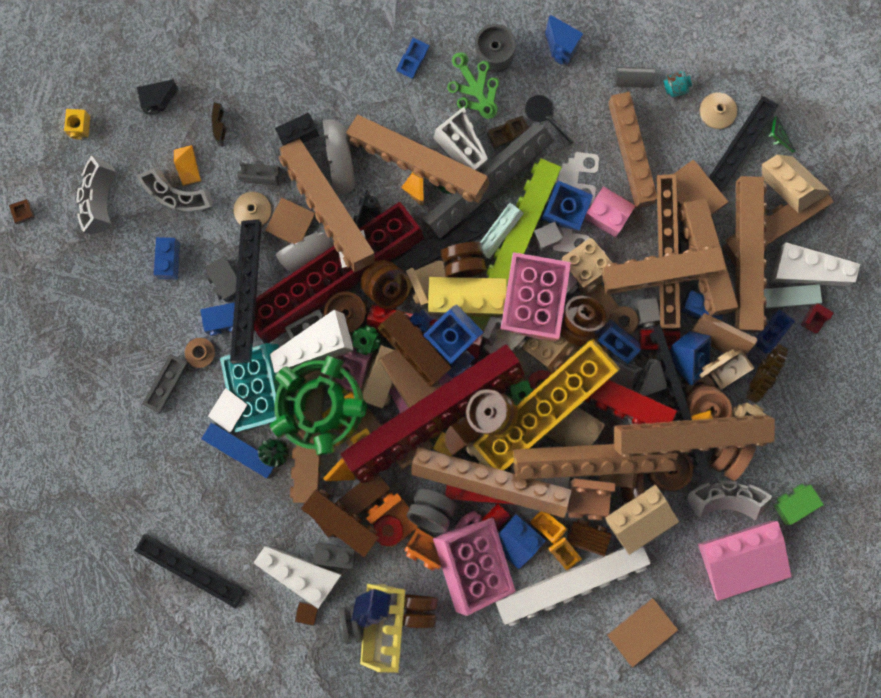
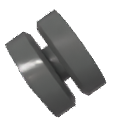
M490 24L482 28L476 35L474 56L477 64L482 61L489 62L490 69L488 72L492 73L502 72L507 69L513 62L516 40L514 34L509 28L500 24ZM483 63L481 68L486 70V65Z
M418 489L413 500L415 504L410 506L406 515L407 518L415 525L427 531L445 534L450 524L448 518L453 517L457 508L456 504L438 492L429 489Z

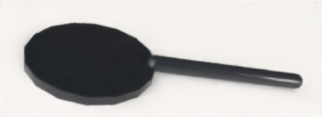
M534 95L529 98L525 105V113L528 118L535 122L548 120L572 144L573 140L550 118L553 109L550 100L542 95Z

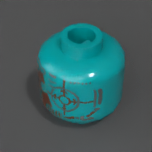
M684 71L668 74L666 80H663L666 94H670L672 98L688 94L689 87L692 86L690 75L686 76Z

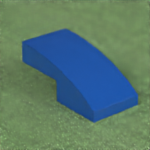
M413 37L396 71L413 79L430 45Z

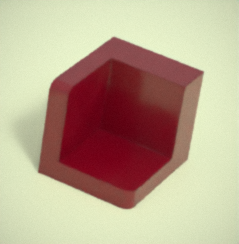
M816 303L810 307L800 325L814 334H818L825 321L830 320L834 312Z

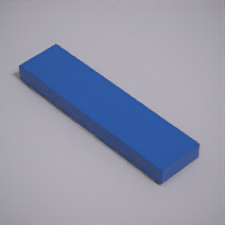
M212 422L201 438L268 479L274 467L267 466L261 462L257 449Z

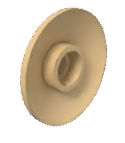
M712 93L702 101L700 116L707 126L714 129H723L734 122L737 116V106L734 100L727 94ZM717 106H721L723 111H719Z
M258 192L244 193L236 200L234 205V216L240 225L241 221L259 219L263 226L271 215L269 200ZM249 206L255 207L253 211H248Z

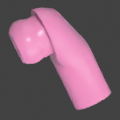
M471 511L459 520L454 530L468 526L471 521L478 523L482 518L481 515L477 514V511Z

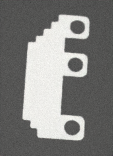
M576 152L574 158H569L568 164H562V169L556 182L559 180L580 190L583 188L590 189L593 195L590 203L592 204L595 200L596 188L593 185L579 184L578 175L579 171L597 172L599 164L598 155ZM587 157L595 160V166L591 169H587L583 165V161ZM544 221V226L550 224V223ZM561 227L564 234L563 240L560 244L553 246V250L571 252L575 249L574 242L576 239L582 238L586 240L589 236L573 234L572 229Z

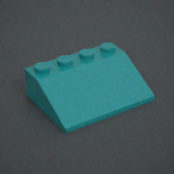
M265 343L253 347L252 363L232 364L230 362V355L220 358L226 389L247 404L234 425L235 432L267 426L276 420L274 404L280 383L275 379L277 373L274 372L270 354L280 348L279 344ZM290 401V402H289V414L294 416V414H293V409H292V404H291V401Z

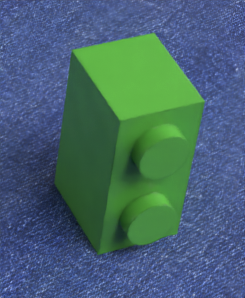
M801 483L793 488L794 492L787 495L785 493L776 499L777 502L773 506L785 525L794 524L824 505L812 485Z

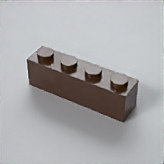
M400 309L395 311L378 327L379 331L429 387L451 369L448 360L444 356L439 355L436 348L424 338L420 328L414 326L410 322L409 316L405 312H401Z
M377 473L371 481L362 484L360 482L337 501L347 507L345 511L350 515L353 513L359 515L362 511L366 514L374 507L372 503L377 499L382 501L390 494L388 491L391 488L381 475ZM315 520L328 538L331 536L337 537Z
M323 489L320 492L314 490L301 510L365 557L379 539L378 531L370 525L368 527L364 526L361 523L362 519L355 513L352 515L348 514L345 511L347 507L339 501L336 503L329 499L331 495Z

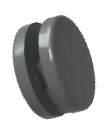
M356 605L350 606L351 616H348L345 607L339 609L341 630L346 645L351 644V638H355L357 643L362 642L361 622Z

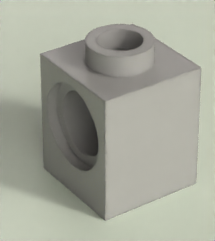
M555 222L533 232V237L540 252L560 244L564 236L561 227L557 226Z
M657 298L638 300L634 303L639 319L638 326L644 325V328L656 326L655 323L660 321Z

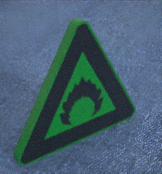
M775 116L772 132L769 134V136H773L777 140L773 144L778 145L781 143L794 153L795 149L778 116Z

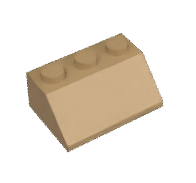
M777 154L762 164V177H764V181L798 213L830 193L793 156Z
M382 345L374 352L361 390L366 404L379 409H383V406L388 405L391 395H388L390 387L394 388L395 386L379 361L381 357L392 352L393 349Z
M576 407L545 435L563 447L589 446L595 442L605 424Z
M656 485L605 518L607 524L629 555L679 523L667 500Z

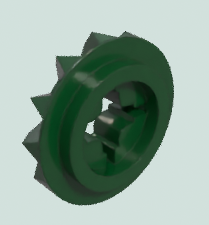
M269 438L266 441L263 440L259 446L258 456L265 465L279 467L288 460L289 448L279 438L276 440ZM276 447L277 453H275V455L272 458L270 450H273V448Z

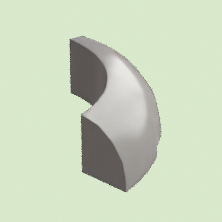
M326 119L323 120L324 136L326 137L328 161L333 162L329 163L334 192L337 196L351 192L356 186L349 138L346 134V127L341 122Z
M91 155L81 176L84 179L81 188L77 190L76 199L80 213L77 214L82 231L86 234L101 233L112 224L107 211V197L110 185L117 172L107 162L94 155Z
M153 168L137 175L144 189L167 207L182 211H198L213 206L209 190L181 191L170 184L159 169Z
M325 231L320 234L316 232L304 237L303 241L288 245L275 255L282 266L295 272L334 246V240L332 237L329 238Z
M721 481L715 484L707 483L694 489L689 493L688 501L690 507L699 518L716 510H733L746 514L756 521L767 508L773 496L753 485L748 487L737 484V481Z

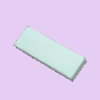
M509 203L480 241L483 255L489 259L523 215V212L513 204Z
M820 284L764 289V297H766L767 301L766 308L764 309L822 303Z

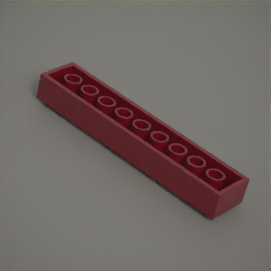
M398 202L359 228L360 231L364 230L366 241L374 252L375 261H392L425 239L421 228L401 202ZM332 246L256 297L255 332L264 344L272 342L287 332L284 327L321 309L326 305L330 297L337 293L345 292L361 282V277L367 267L355 273L351 267L342 268L340 254L335 249V246Z
M505 344L341 452L340 455L351 473L361 484L371 481L374 475L389 469L392 463L404 459L409 452L414 449L416 450L417 447L421 448L424 442L430 438H436L442 430L449 428L457 420L466 416L470 399L479 391L489 389L504 393L507 387L519 383L525 376L520 361L509 346Z

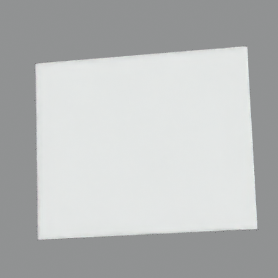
M225 388L208 417L230 433L247 404Z

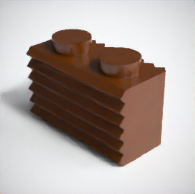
M578 519L577 522L572 521L567 541L572 546L605 557L612 535L607 533L608 528L599 525L593 528L588 526L589 522Z

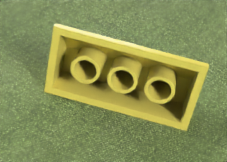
M429 277L428 316H443L451 307L457 304L471 317H503L507 292L506 279Z

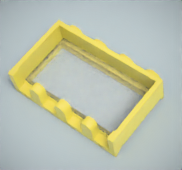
M367 584L361 665L378 672H398L405 589L385 584Z

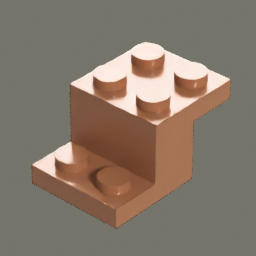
M582 479L569 481V489L572 490L566 510L569 518L580 519L583 516H588V520L599 521L603 520V517L609 516L611 492H615V483Z

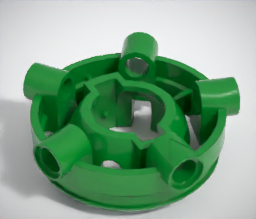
M327 355L325 361L305 362L292 370L285 366L278 371L275 379L280 383L274 404L276 420L270 423L273 433L278 438L285 435L294 444L303 448L316 450V455L320 456L333 453L335 446L342 444L354 434L361 419L365 416L366 400L363 399L362 391L357 381L347 370L342 368L343 361ZM321 369L320 372L330 376L329 379L319 376L302 386L307 380L305 376L313 371ZM344 377L347 378L353 389L355 399L344 398L343 394L348 392L342 384L335 381L336 378L343 380ZM321 385H330L328 394L332 400L331 412L325 419L315 421L313 425L309 420H306L303 414L307 398L315 388H319ZM299 389L298 393L296 394V397H291L292 392L296 393ZM290 401H294V412L299 424L294 416L289 414ZM344 425L347 426V429L339 437L335 434H330V429L340 430ZM301 429L306 431L304 438L298 434ZM312 434H320L318 436L313 437L314 443L310 442Z

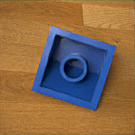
M550 15L545 34L551 56L557 63L568 66L579 48L583 33Z
M558 180L552 189L541 220L550 224L555 222L557 226L579 231L593 195Z
M456 304L424 336L450 363H453L484 332Z
M689 331L671 346L670 354L672 355L673 364L689 385L695 384L701 378L699 374L704 372L702 368L710 363L711 336Z
M514 514L498 533L505 558L518 569L546 541L517 514Z

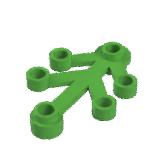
M464 52L454 54L452 63L456 68H460L470 86L459 84L457 81H451L447 86L449 92L455 93L458 91L473 95L480 102L469 101L467 97H462L457 101L458 107L460 109L464 107L478 110L481 116L486 119L495 117L498 107L494 100L497 88L500 85L499 79L496 77L490 78L487 82L489 87L487 98L483 93L487 72L490 69L489 62L482 61L478 64L479 75L476 81L467 66L468 56ZM457 57L461 58V64L457 63ZM483 63L486 65V70L481 68ZM492 80L496 81L495 87L491 85ZM452 83L456 85V90L451 88ZM461 100H465V106L461 105ZM486 106L490 107V113L486 112Z

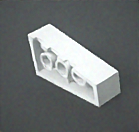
M786 242L779 247L770 283L849 286L856 282L860 264Z
M333 310L272 352L270 356L274 372L278 373L285 366L292 370L305 362L325 361L327 355L337 357L353 351L345 315Z
M265 546L254 561L255 565L316 608L323 604L342 576L340 572L313 564L308 560L271 546Z

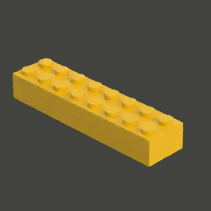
M594 339L590 340L517 405L518 418L512 431L500 437L484 434L473 446L492 468L504 471L514 462V449H529L620 368Z

